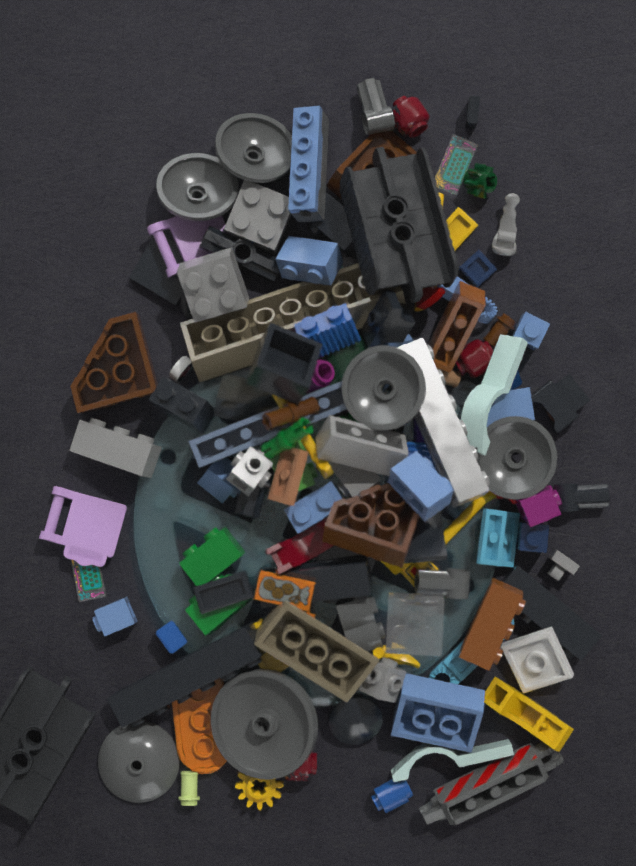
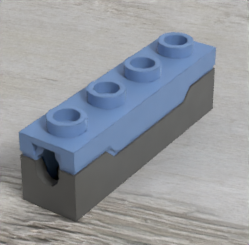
M320 106L294 108L288 210L297 222L324 221L329 119Z

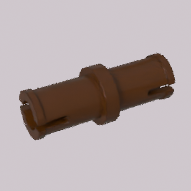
M313 396L300 401L298 405L287 402L283 404L282 408L263 413V425L269 431L287 423L293 425L301 418L317 414L319 412V404Z

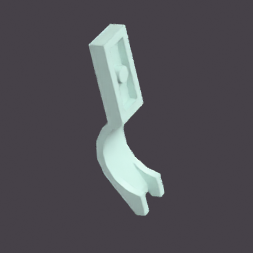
M500 334L481 385H477L469 393L464 403L461 420L467 428L468 434L466 437L470 446L473 445L478 448L477 452L480 455H486L490 444L487 435V418L490 408L497 397L510 391L528 343L523 338Z
M509 739L475 746L472 749V753L461 750L455 751L452 748L424 743L410 751L391 769L393 782L406 780L415 761L423 755L431 753L445 754L455 760L459 767L512 756L514 752Z

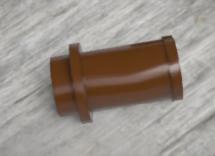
M505 313L501 317H497L498 321L483 338L493 347H496L500 334L507 335L510 330H515L514 325L516 322Z

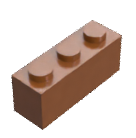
M459 281L428 343L434 352L435 359L433 361L436 368L451 373L485 307L484 290Z
M492 577L459 650V658L488 671L492 664H498L503 650L500 649L503 639L509 640L514 629V625L511 624L515 614L518 616L521 614L526 602L522 599V590Z

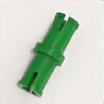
M301 418L289 428L279 430L277 436L262 444V452L268 448L271 449L264 456L268 459H273L284 450L294 448L299 440L313 432L312 425L306 429L303 428L310 421L306 418Z

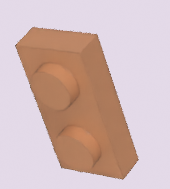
M292 448L280 453L268 499L294 506L309 452Z

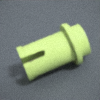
M181 772V796L178 797V800H181V805L195 806L197 805V800H200V796H197V772Z

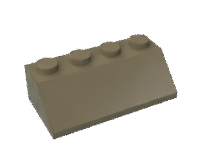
M284 601L273 608L256 630L254 645L345 702L350 700L379 662L377 657L288 601Z

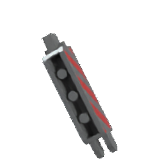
M530 742L514 750V755L495 759L434 789L433 791L436 796L431 798L430 802L419 808L426 824L447 819L450 825H458L544 783L549 777L547 772L561 765L564 761L560 753L549 755L555 750L544 742L535 746Z

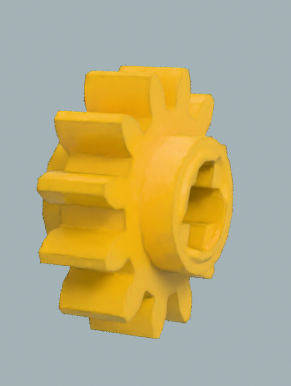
M240 771L238 772V777L243 781L237 782L235 788L243 789L238 798L244 799L247 797L248 808L252 806L253 802L257 803L258 810L262 809L263 802L272 807V796L281 798V793L276 788H282L284 786L283 781L258 779ZM258 779L259 782H266L263 790L260 787H253L255 780Z

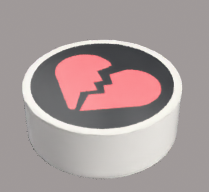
M187 356L180 358L171 369L169 377L176 383H179L193 366L191 359Z

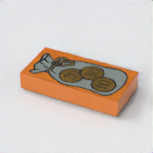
M261 570L254 599L278 605L288 601L301 610L309 611L315 582Z

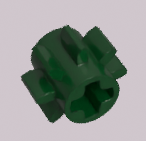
M475 163L474 169H468L463 179L464 186L468 188L467 194L486 198V192H493L497 186V176L493 173L494 168L485 164Z

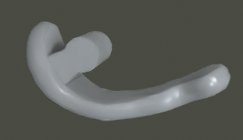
M510 193L505 196L504 213L500 220L498 232L492 241L493 252L502 256H513L516 253L517 247L515 242L517 233L515 207L519 204L520 198L517 194Z

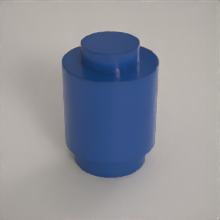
M393 779L374 788L375 795L371 796L378 811L384 809L385 813H388L409 802L408 799L413 796V793L406 780L393 782Z

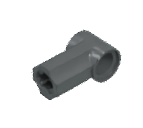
M371 78L357 84L356 89L362 107V125L365 134L371 135L393 131L395 127L393 111L390 106L386 105L380 80Z
M447 568L446 571L416 570L414 579L415 593L444 595V597L453 599H468L470 570Z

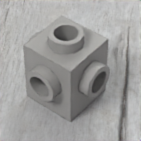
M250 447L245 454L240 451L232 461L231 465L234 469L226 480L249 496L257 485L262 488L272 474L268 470L273 463L264 456V452Z
M382 657L381 661L377 663L361 684L359 690L379 700L396 703L407 671L398 668V662Z

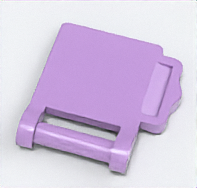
M222 215L206 221H190L176 216L147 227L149 235H153L167 269L165 272L168 278L178 275L177 269L180 264H177L163 231L170 229L185 262L210 254L200 249L199 246L209 225L224 232L226 224Z
M54 486L52 490L54 498L45 529L40 532L39 539L64 545V556L75 560L82 566H104L107 557L114 556L127 507L123 504ZM67 498L71 499L72 503L63 535L60 536L55 534L64 499Z

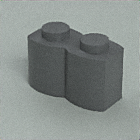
M351 597L342 598L335 603L345 637L367 652L377 647H383L381 639L386 638L382 622L376 623L373 615L379 613L374 597H367L362 600H352Z

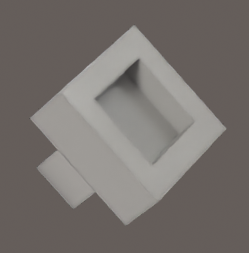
M553 549L548 556L555 564L547 574L557 581L560 580L565 571L574 575L580 567L556 549Z

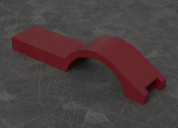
M328 517L304 532L265 550L266 555H271L278 567L275 570L277 575L311 560L334 546L322 542L324 526Z

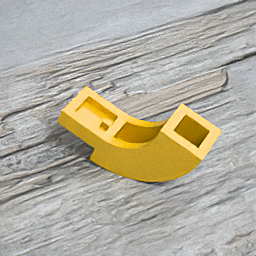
M494 677L485 691L484 703L529 731L557 752L561 750L574 730L556 715L497 677Z

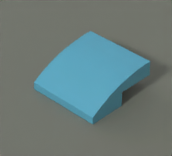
M483 508L477 564L514 567L520 513Z

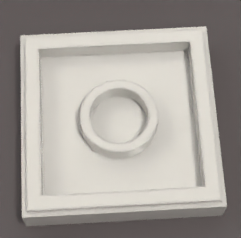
M552 627L503 642L501 645L523 694L571 679L574 676V672Z

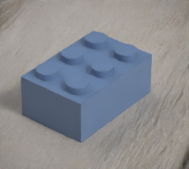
M406 673L393 715L391 736L472 753L484 712L485 690Z

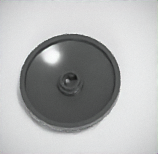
M252 669L235 676L218 692L211 711L212 734L220 753L235 769L254 778L277 779L294 772L308 759L316 744L318 721L309 695L294 679L276 670Z

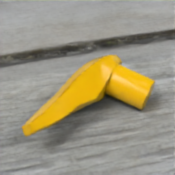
M383 645V647L371 650L378 659L385 657L398 662L400 665H410L418 669L421 665L411 655L396 647Z

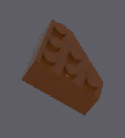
M137 312L111 318L106 323L102 334L94 344L83 367L70 386L77 413L83 414L150 396L156 389L158 383L140 316Z
M389 483L382 486L378 484L359 492L357 496L347 500L343 498L333 503L324 526L322 542L403 568L420 516Z

